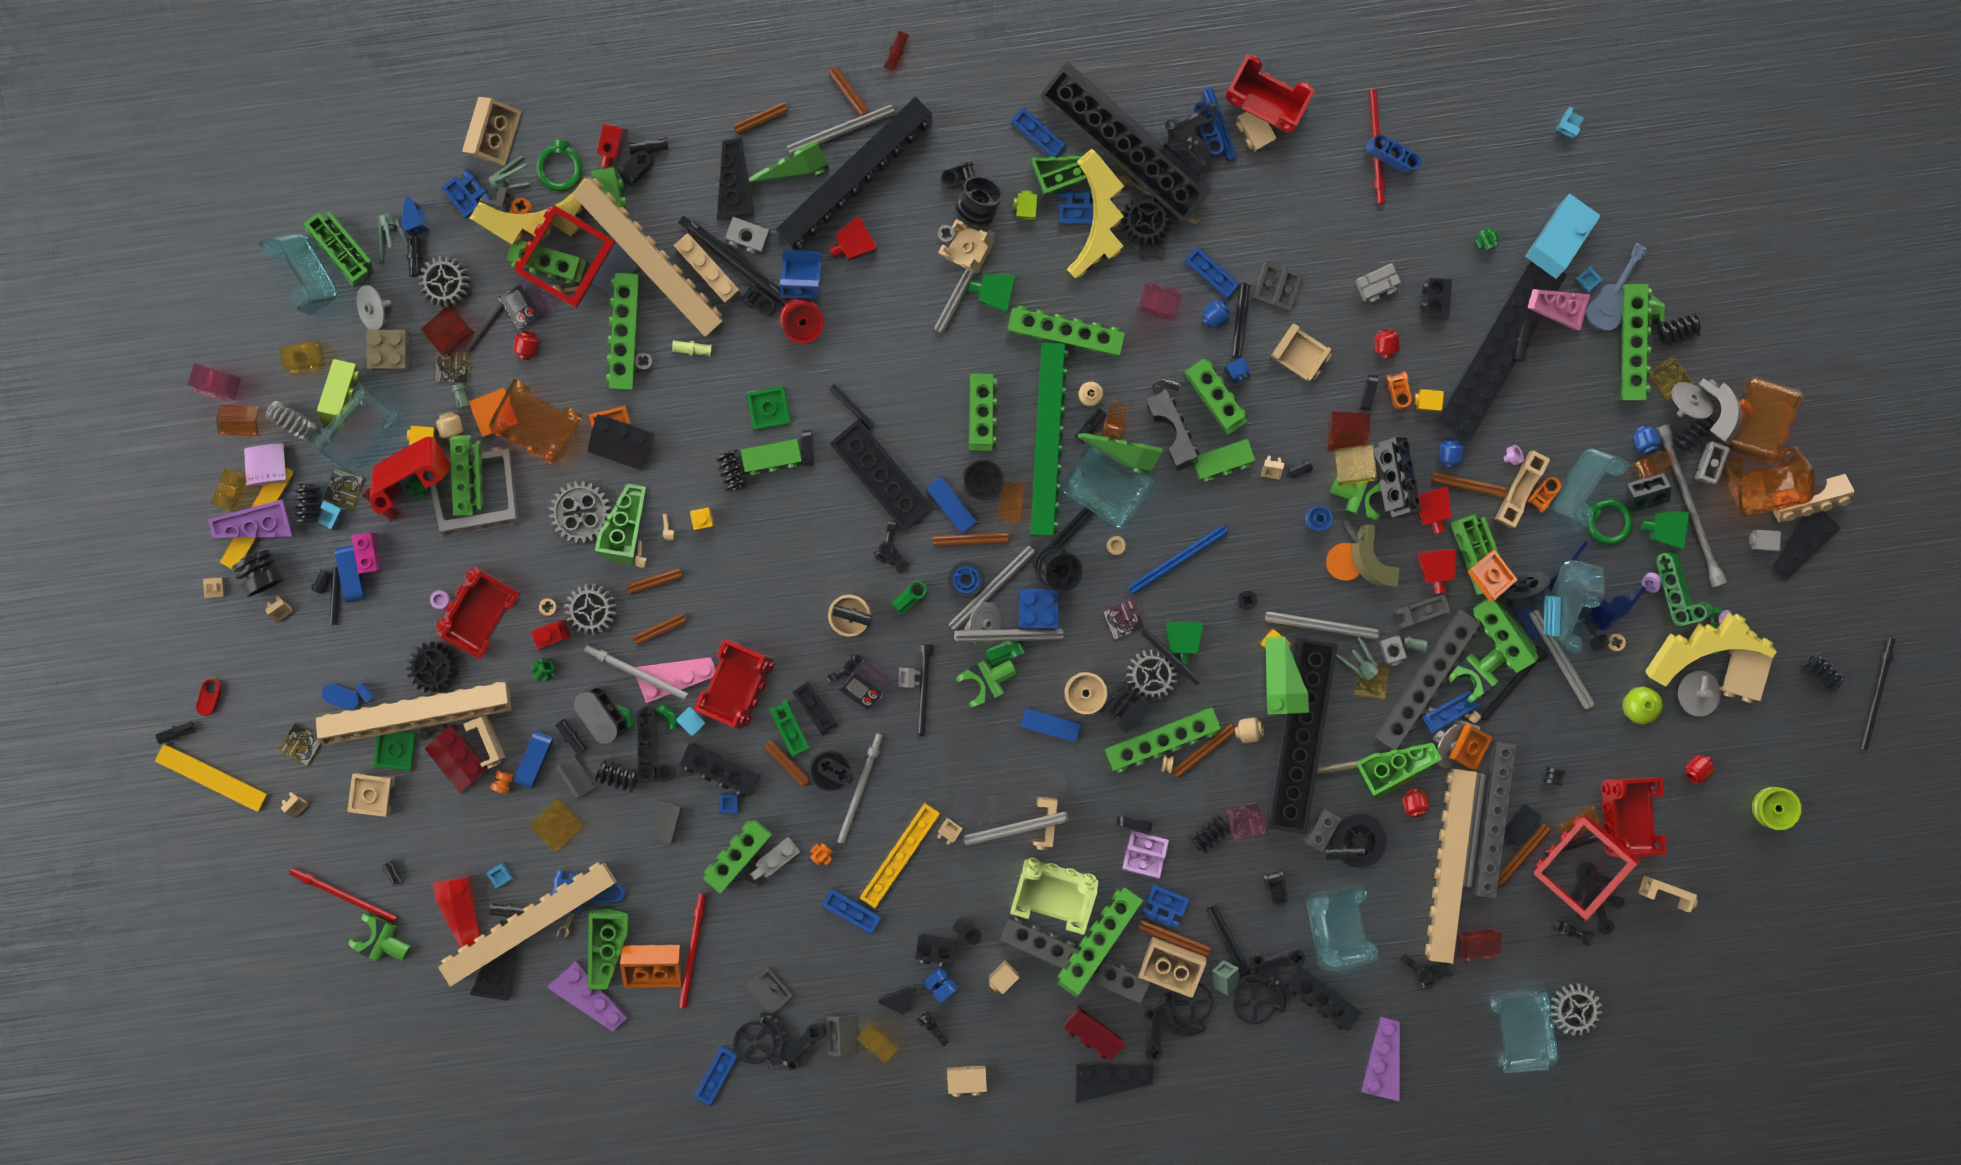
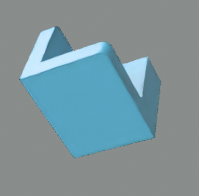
M1569 107L1556 130L1573 139L1579 133V127L1584 118L1572 112L1574 108Z
M323 501L320 507L323 511L318 523L335 531L345 510L330 502Z
M692 706L688 707L676 719L691 736L707 723L697 711L693 710Z

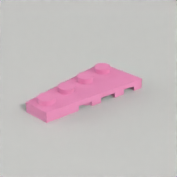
M1533 289L1528 308L1572 330L1580 331L1590 294Z
M712 657L635 667L680 690L712 678L716 671ZM636 677L646 703L671 694Z

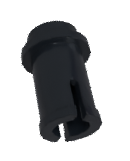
M1303 459V462L1288 468L1292 479L1306 472L1311 473V470H1313L1309 459Z
M321 569L314 585L311 584L313 586L311 590L321 595L323 591L326 592L324 589L332 574Z
M391 860L382 865V871H385L392 886H395L404 879L395 866L396 863H393Z

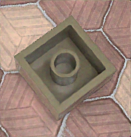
M367 330V369L371 371H410V332L406 330Z

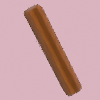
M833 67L829 71L830 76L859 115L867 114L869 112L867 106L838 67Z
M780 103L734 124L736 133H744L788 112L786 104Z
M677 568L627 585L628 593L634 594L681 579L683 577L682 571Z
M679 614L634 635L633 641L636 645H640L685 624L687 619L684 614Z
M769 741L764 748L802 787L810 781L773 741Z

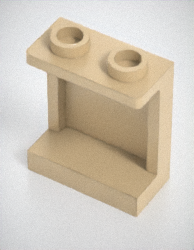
M1293 323L1270 357L1309 382L1311 379L1315 380L1321 372L1318 368L1322 363L1326 364L1330 359L1331 354L1329 352L1331 348L1325 347L1301 331L1300 327Z
M1729 649L1728 653L1732 655L1722 687L1719 686V691H1723L1724 696L1735 698L1736 695L1742 697L1741 701L1752 704L1753 701H1761L1773 658L1755 651Z
M481 716L465 723L466 731L478 728L490 756L489 760L480 763L481 767L487 766V768H492L502 764L501 760L506 757L489 716Z
M1037 797V807L1048 808L1047 816L1056 814L1057 799ZM1055 825L1046 827L1043 840L1033 839V845H1036L1037 849L1048 850V847H1053Z
M1647 876L1643 877L1638 894L1654 900L1658 889L1681 898L1678 909L1691 913L1696 908L1698 902L1696 894Z

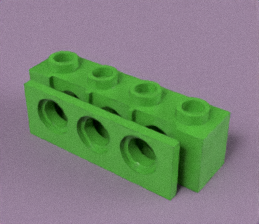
M330 211L326 213V219L318 212L303 223L304 228L352 287L355 288L369 277L368 270L365 267H368L369 270L372 268L371 260ZM328 224L331 228L335 229L336 234H334L333 231L327 226ZM340 239L348 245V249L343 245ZM352 253L355 255V257H358L360 259V264L353 257Z
M519 239L516 243L513 242L511 244L506 259L511 263V267L515 268L514 265L519 257L523 258L526 253L524 248L528 242ZM538 245L525 268H528L530 273L536 275L545 273L548 274L547 278L558 281L561 278L566 280V284L577 286V283L580 284L584 278L589 262L579 257ZM546 259H550L549 266L543 267V262ZM569 265L568 271L562 273V266Z
M1203 358L1187 369L1184 374L1226 435H1229L1247 422L1246 418L1248 415L1242 407L1240 408L1237 405L1235 396L1231 391L1228 392L1221 376H1217L1213 364ZM1202 376H1209L1211 384H1204ZM1214 391H1219L1222 394L1221 400H1216L1213 397ZM1225 407L1232 408V416H1227L1224 413Z
M970 374L969 452H992V447H996V436H993V428H996L997 417H993V409H997V398H993V390H997V379H993V374ZM986 389L989 395L986 398H981L978 395L979 390ZM986 408L989 414L986 417H980L978 410ZM980 427L988 429L986 436L982 437L978 434L977 431Z
M453 435L450 438L453 515H473L476 511L475 506H477V509H482L484 506L481 441L473 444L472 435ZM471 449H472V454H474L473 463H472V460H471ZM472 468L473 473H475L474 481H472ZM473 487H474V492H476V498H474V500H473Z
M1474 514L1450 523L1467 570L1472 568L1492 550L1495 549L1498 553L1485 517L1477 519ZM1471 577L1477 595L1483 594L1481 589L1478 587V585Z
M1499 596L1492 602L1486 598L1473 608L1475 618L1483 623L1488 637L1493 638L1496 643V649L1499 653L1504 654L1507 659L1506 663L1511 670L1514 669L1518 673L1536 662L1539 657L1535 652L1537 649L1502 597ZM1491 614L1496 615L1498 620L1493 619ZM1502 630L1506 631L1509 636L1504 635ZM1512 646L1517 647L1519 651H1515Z
M756 819L752 822L748 820L741 828L744 832L740 836L735 835L729 842L731 847L727 851L723 849L716 857L719 861L714 866L710 864L703 872L706 874L703 879L720 894L772 835ZM745 836H752L754 843L748 845L745 842ZM732 851H740L741 859H735L732 856ZM723 864L728 867L729 871L727 874L721 873L720 865Z

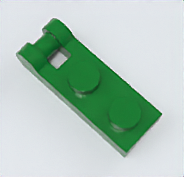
M787 700L781 702V705L777 707H770L771 715L791 756L809 749L810 747ZM785 711L787 717L780 719L779 714Z

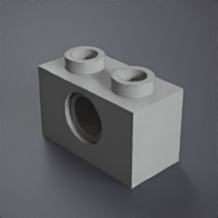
M733 217L725 239L729 242L728 245L739 249L742 246L747 248L746 251L751 254L757 255L758 252L763 254L770 231ZM745 233L752 234V239L748 242L742 240V236Z

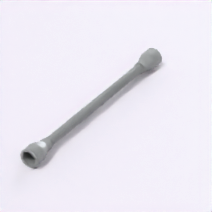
M1669 424L1660 426L1656 430L1664 449L1669 454L1668 457L1673 466L1672 468H1674L1673 470H1675L1674 473L1679 482L1678 484H1680L1679 487L1684 496L1683 498L1686 500L1685 503L1690 512L1689 514H1691L1694 528L1697 530L1696 533L1701 542L1700 544H1702L1706 560H1708L1707 566L1709 568L1712 587L1722 585L1727 581L1724 573L1718 567L1717 562L1714 561L1715 559H1713L1714 557L1708 545L1709 543H1707L1708 540L1703 531L1704 529H1702L1698 513H1696L1692 497H1690L1691 494L1688 492L1687 483H1685V478L1682 476L1681 467H1679L1675 451H1673Z

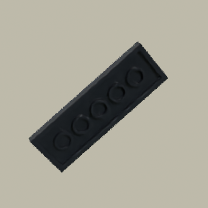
M859 419L829 443L903 532L933 507Z

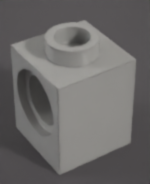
M1753 530L1749 538V544L1752 545L1751 550L1780 551L1781 531Z
M1400 636L1378 641L1385 663H1391L1394 666L1403 663L1402 659L1407 658ZM1391 646H1395L1398 650L1397 655L1394 657L1390 656L1388 652Z

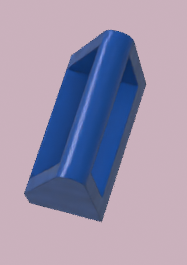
M406 197L401 223L404 232L414 237L430 230L420 205L412 198Z

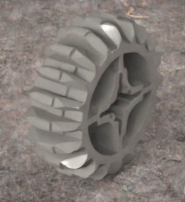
M439 256V262L432 258V265L428 262L425 263L428 267L427 270L421 268V271L425 273L424 276H418L419 279L423 280V282L418 283V286L425 287L421 289L420 293L426 294L425 300L431 299L430 304L435 305L437 302V306L440 308L443 306V303L445 307L449 308L450 301L456 306L457 302L455 299L463 301L460 295H468L464 288H470V285L465 283L471 280L470 277L465 276L468 270L463 269L464 264H458L456 258L452 262L450 256H447L445 261L443 256ZM445 267L453 268L457 272L458 277L448 276ZM439 269L438 276L431 279L432 274ZM443 278L449 280L445 286L440 283ZM458 284L457 289L449 295L451 287ZM431 286L440 287L443 297L436 296L432 292Z
M273 401L268 407L266 417L294 436L309 441L316 433L317 426L314 422L283 403Z
M585 584V590L578 586L579 593L572 591L571 593L574 598L567 597L571 605L565 604L564 606L570 608V611L564 613L565 615H571L567 622L574 621L571 628L574 629L579 626L577 632L581 633L585 629V635H589L590 630L592 635H596V629L603 633L602 626L609 629L610 626L606 622L613 623L614 619L610 618V615L617 614V612L611 611V608H616L617 605H610V602L614 600V597L607 598L610 592L606 591L603 594V586H600L597 591L596 584L592 585L591 590L589 584ZM591 593L598 595L605 605H596ZM585 595L584 606L576 609L577 602ZM590 604H592L591 607L600 608L592 611V615H589L590 612H582V610L589 608ZM606 610L604 618L596 624L597 613ZM577 615H586L590 626L583 624Z
M1150 649V655H1147V652L1143 650L1142 654L1144 657L1141 658L1139 654H1136L1135 656L1138 661L1130 660L1134 667L1127 666L1128 670H1132V674H1126V677H1132V680L1127 681V684L1134 683L1135 686L1131 689L1139 690L1136 693L1138 697L1141 693H1144L1143 697L1145 699L1150 695V700L1154 701V695H1157V698L1161 700L1162 696L1160 693L1163 692L1165 696H1168L1169 694L1166 689L1174 690L1170 683L1177 684L1176 680H1172V676H1178V673H1172V670L1176 669L1174 665L1170 667L1169 664L1171 662L1169 660L1166 661L1164 655L1160 657L1161 653L1159 651L1154 655V650ZM1147 659L1158 660L1152 668H1147L1141 664ZM1163 664L1168 673L1167 681L1163 680L1159 675ZM1137 669L1141 670L1145 675L1141 686L1136 678ZM1144 669H1146L1147 671L1150 670L1151 672L1152 669H1156L1155 675L1158 679H1160V681L1157 679L1154 680L1153 678L1152 680H1148L1149 675L1146 671H1144ZM1152 682H1157L1163 686L1155 691L1145 690Z
M1579 983L1576 984L1575 989L1573 984L1568 985L1569 990L1562 986L1563 993L1561 994L1559 991H1556L1555 993L1559 997L1557 999L1552 997L1551 999L1556 1002L1555 1005H1549L1551 1009H1555V1011L1550 1012V1016L1555 1017L1552 1022L1554 1024L1559 1023L1557 1028L1559 1030L1563 1029L1565 1034L1570 1031L1572 1036H1575L1576 1032L1582 1036L1583 1029L1590 1033L1589 1026L1596 1028L1593 1022H1600V1019L1596 1016L1602 1015V1011L1597 1010V1008L1602 1007V1004L1595 1003L1599 1000V996H1593L1595 991L1592 989L1588 991V986L1586 985L1581 989V984ZM1572 995H1583L1587 1000L1576 1002ZM1566 1000L1567 1008L1562 1013V1005ZM1574 1005L1579 1007L1577 1009L1579 1010L1578 1015L1572 1012ZM1590 1005L1589 1015L1585 1019L1584 1012L1589 1008ZM1576 1017L1580 1024H1568L1565 1022V1019Z

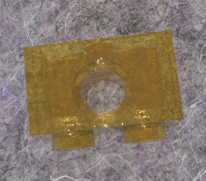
M317 340L279 347L282 368L290 374L300 373L301 369L305 368L317 370L320 369L321 365H325L322 345ZM305 353L306 360L300 363L299 355Z
M224 468L210 504L235 512L246 484V475Z
M870 1021L856 1037L860 1043L885 1064L899 1047Z

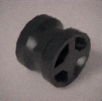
M1243 591L1237 597V604L1241 609L1250 610L1256 606L1257 596L1252 591Z
M1546 767L1547 774L1543 778V782L1562 786L1561 778L1564 776L1565 771Z

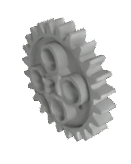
M575 481L574 487L567 483V490L561 487L562 494L555 493L558 499L551 500L555 504L554 507H549L550 510L554 511V514L549 515V517L555 518L551 525H558L555 532L562 531L560 536L562 538L568 535L567 541H571L573 537L575 543H578L580 538L583 543H586L587 537L594 541L593 535L598 536V532L605 524L606 518L609 515L607 511L612 509V507L606 506L610 500H603L606 493L599 494L600 487L593 490L592 483L588 487H586L585 481L582 482L581 486ZM588 496H591L593 498V504L589 507H586L584 504V499ZM568 499L574 501L572 509L565 507V502ZM579 507L582 510L597 508L596 512L583 513L582 517L577 514L564 516L566 512L579 511ZM590 515H594L596 518V522L592 526L587 524V518ZM570 518H575L577 521V525L574 528H569L568 526Z

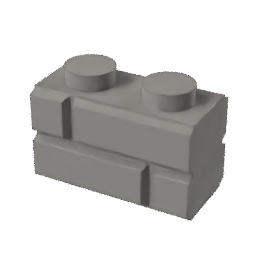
M1391 263L1356 279L1355 284L1360 291L1363 301L1369 300L1372 303L1380 299V294L1387 292L1389 295L1398 290L1397 287L1401 285V281Z
M1715 442L1706 443L1694 479L1709 485H1716L1730 448Z

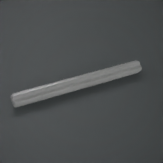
M892 105L885 106L787 146L788 152L792 156L796 150L816 140L820 145L893 116L895 114Z
M987 229L986 233L994 239L995 233ZM965 269L934 327L936 331L940 333L945 331L975 275L974 272Z
M1028 546L949 623V626L956 631L971 617L972 612L979 604L986 602L1036 553L1035 550Z
M1535 609L1529 613L1530 618L1585 709H1590L1594 706V702L1556 637L1543 634L1544 617L1540 610Z
M1269 611L1265 615L1266 622L1377 639L1379 635V630Z
M1061 628L955 631L954 640L956 642L1062 640L1064 631Z
M1477 773L1463 880V887L1468 888L1472 886L1486 780V775Z
M1066 812L1056 813L965 835L964 842L965 845H972L1068 822V814Z

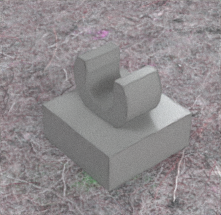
M899 668L898 687L914 688V685H920V682H915V675H920V672L915 671L914 668Z

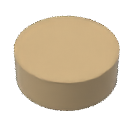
M1114 536L1107 542V550L1112 555H1120L1126 549V542L1122 537Z

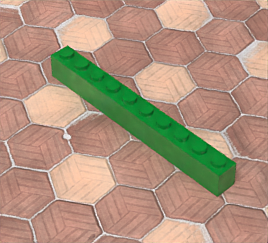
M1041 343L1030 535L1053 536V533L1057 532L1058 521H1054V516L1059 511V502L1055 501L1056 494L1060 493V482H1057V475H1061V463H1058V456H1062V444H1059V436L1063 437L1064 425H1060V417L1064 418L1065 406H1061V398H1065L1066 387H1062V381L1067 377V368H1063L1064 360L1068 359V349H1064L1065 344Z

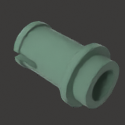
M463 383L453 385L451 392H454L457 408L469 406L470 404L465 392L466 386Z
M1411 636L1403 637L1402 645L1405 651L1410 649L1426 652L1427 640L1413 639Z

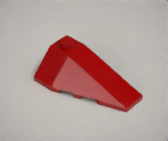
M471 876L432 882L435 901L459 947L462 948L466 944L471 947L475 944L474 939L481 936Z

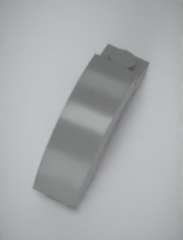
M1703 378L1699 383L1701 388L1717 398L1721 404V415L1710 431L1730 445L1741 427V404L1728 385L1723 383L1720 386L1712 379L1708 382Z

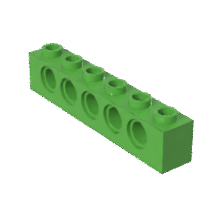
M615 273V277L611 278V288L614 289V296L610 297V308H613V315L609 317V327H612V335L608 336V346H611V354L607 355V365H610V373L606 374V384L609 385L610 389L634 390L639 274ZM622 288L629 289L630 294L627 298L620 297L619 293ZM620 308H628L629 314L627 317L622 318L619 316ZM621 326H625L628 330L627 335L624 337H620L617 333ZM621 345H624L627 349L624 356H619L616 352L617 348ZM620 364L626 368L623 375H617L615 371L616 367Z
M1623 284L1622 400H1646V396L1650 395V384H1647V376H1650V365H1647V357L1651 355V347L1647 346V338H1651V326H1648V319H1651V307H1648V299L1652 297V289L1648 288V284ZM1635 298L1642 300V306L1638 309L1632 306V301ZM1635 317H1639L1642 320L1639 328L1632 326V320ZM1636 336L1640 337L1642 341L1639 347H1633L1631 344L1632 339ZM1634 356L1641 358L1639 366L1634 367L1631 364V359ZM1634 375L1640 376L1641 382L1639 385L1633 386L1631 384V378Z
M1023 306L1012 308L1007 330L1009 333L1061 343L1111 356H1120L1125 335L1124 332H1121L1122 329L1110 327V329L1102 328V324L1094 322L1088 325L1084 324V320L1076 318L1070 321L1066 320L1065 316L1054 314V317L1046 315L1047 312L1035 310V312H1030L1027 307ZM1025 318H1032L1034 325L1032 327L1025 326L1023 323ZM1044 322H1051L1053 329L1045 331L1042 328V324ZM1069 326L1072 333L1070 335H1063L1061 328ZM1082 330L1089 331L1090 338L1087 340L1082 339L1080 332ZM1101 334H1105L1109 337V342L1102 344L1099 342L1098 337Z
M1210 707L1104 748L1112 770H1117L1119 773L1129 769L1127 765L1135 763L1137 766L1145 763V758L1151 756L1154 759L1164 755L1163 751L1171 749V752L1181 749V745L1188 742L1191 745L1199 742V738L1206 735L1207 738L1215 736L1221 728L1213 708ZM1198 721L1204 724V729L1201 732L1194 730V724ZM1180 728L1186 731V736L1183 739L1176 737V731ZM1162 735L1168 737V743L1165 746L1158 744V738ZM1144 742L1150 744V750L1147 753L1140 751V745ZM1126 749H1130L1133 753L1132 758L1129 760H1125L1122 757V752Z
M1125 887L1121 891L1117 889L1111 898L1113 900L1111 906L1106 905L1101 912L1103 917L1100 922L1095 921L1090 928L1092 933L1089 938L1085 936L1079 944L1081 949L1078 954L1074 952L1068 960L1071 964L1067 970L1063 968L1057 976L1060 979L1057 984L1075 997L1080 994L1143 902L1142 899ZM1116 905H1121L1124 908V914L1116 912ZM1105 921L1113 923V930H1108L1105 927ZM1094 937H1101L1103 939V945H1096L1094 942ZM1084 952L1091 953L1092 961L1084 959ZM1073 968H1079L1081 970V977H1075L1073 975Z

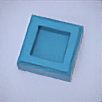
M1591 266L1575 278L1576 282L1586 293H1589L1603 280Z
M504 863L486 873L495 889L513 879Z

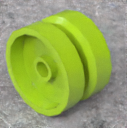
M1766 787L1755 795L1752 802V813L1762 826L1775 830H1786L1798 822L1801 815V803L1799 798L1788 789Z

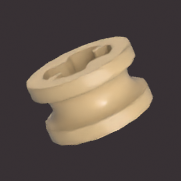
M543 599L539 604V610L545 616H552L557 611V605L552 599ZM547 602H551L550 605H553V609L546 613V610H543V606Z
M1612 634L1608 637L1610 642L1607 646L1610 650L1620 651L1625 647L1626 640L1622 635ZM1613 638L1620 639L1621 644H1618V648L1612 646Z
M1166 755L1163 756L1161 772H1172L1173 756L1170 758Z

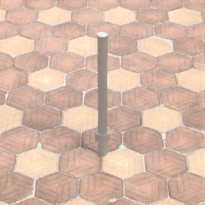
M586 645L584 652L597 657L598 661L607 662L685 701L689 696L688 693L610 656L608 652L602 649L598 650L590 645Z
M876 733L872 747L868 749V758L837 840L840 843H845L875 758L879 756V747L884 736Z

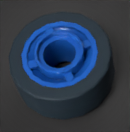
M960 562L951 569L948 583L952 592L957 596L970 598L977 595L983 588L984 574L975 563ZM965 574L970 575L972 578V582L969 585L961 583V577Z

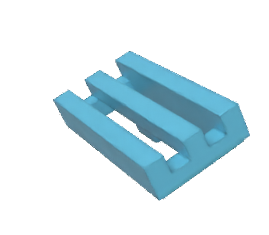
M1544 596L1543 634L1560 636L1561 597Z

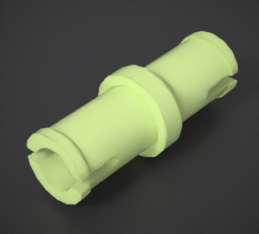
M673 340L672 352L686 353L689 356L695 354L710 357L712 345L698 344L695 341L681 342Z

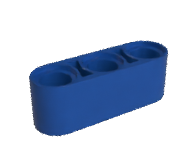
M1201 101L1196 103V105L1193 108L1192 114L1196 113V109L1206 104V102ZM1206 107V114L1210 116V114H1212V110H1208V108ZM1214 118L1211 121L1196 125L1198 133L1206 143L1212 158L1218 157L1224 148L1223 140ZM1209 125L1212 127L1213 132L1207 134L1203 131V127ZM1216 143L1219 146V151L1213 152L1209 145Z
M1377 135L1366 143V150L1370 155L1403 173H1410L1421 166L1422 161L1417 153L1384 135ZM1375 141L1379 143V149L1375 146ZM1391 151L1395 152L1396 158L1392 156ZM1408 160L1411 161L1412 167L1408 165Z
M353 545L336 548L335 557L345 602L366 599L363 576L358 574Z
M534 731L515 775V783L530 789L534 787L552 745V737Z

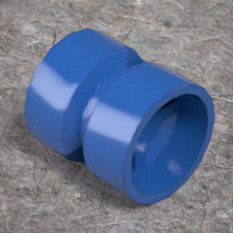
M1324 506L1311 508L1305 515L1306 526L1312 531L1319 532L1330 527L1333 521L1331 511Z
M942 966L922 981L928 990H933V996L939 1003L947 999L958 989L955 982L947 978L948 974Z

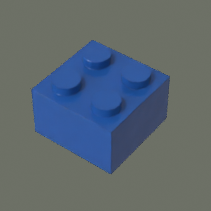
M1020 589L1019 628H1058V591Z

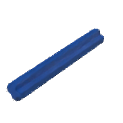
M1206 88L1203 90L1206 103H1214L1218 108V115L1215 121L1223 140L1224 153L1228 161L1237 158V153L1213 88Z

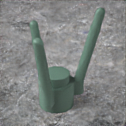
M523 156L518 157L489 177L495 191L499 189V186L508 190L530 186V183L506 186L509 183L507 177L528 166L525 163L504 173L524 158Z
M385 213L378 216L380 262H383L384 255L383 231L386 233L389 249H392L390 231L395 230L394 226H396L404 244L408 246L407 238L400 227L398 218L394 219L393 213Z
M1358 637L1369 661L1365 662L1355 650L1352 651L1357 660L1362 664L1359 667L1360 670L1338 654H1336V658L1356 672L1361 679L1365 677L1368 681L1379 672L1376 668L1378 664L1373 660L1362 638Z

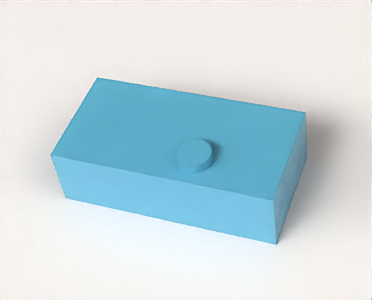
M1569 193L1559 204L1525 257L1557 279L1567 268L1601 215Z

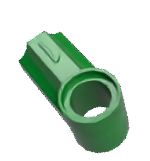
M921 581L912 583L910 587L891 603L903 615L927 594L926 584ZM919 584L924 588L922 595L914 593L913 588L915 585Z
M1003 641V643L985 650L991 665L1026 652L1022 641Z

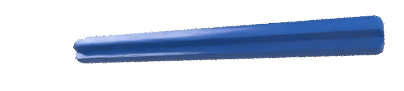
M1224 525L1218 527L1128 586L1133 594L1137 593L1228 534Z

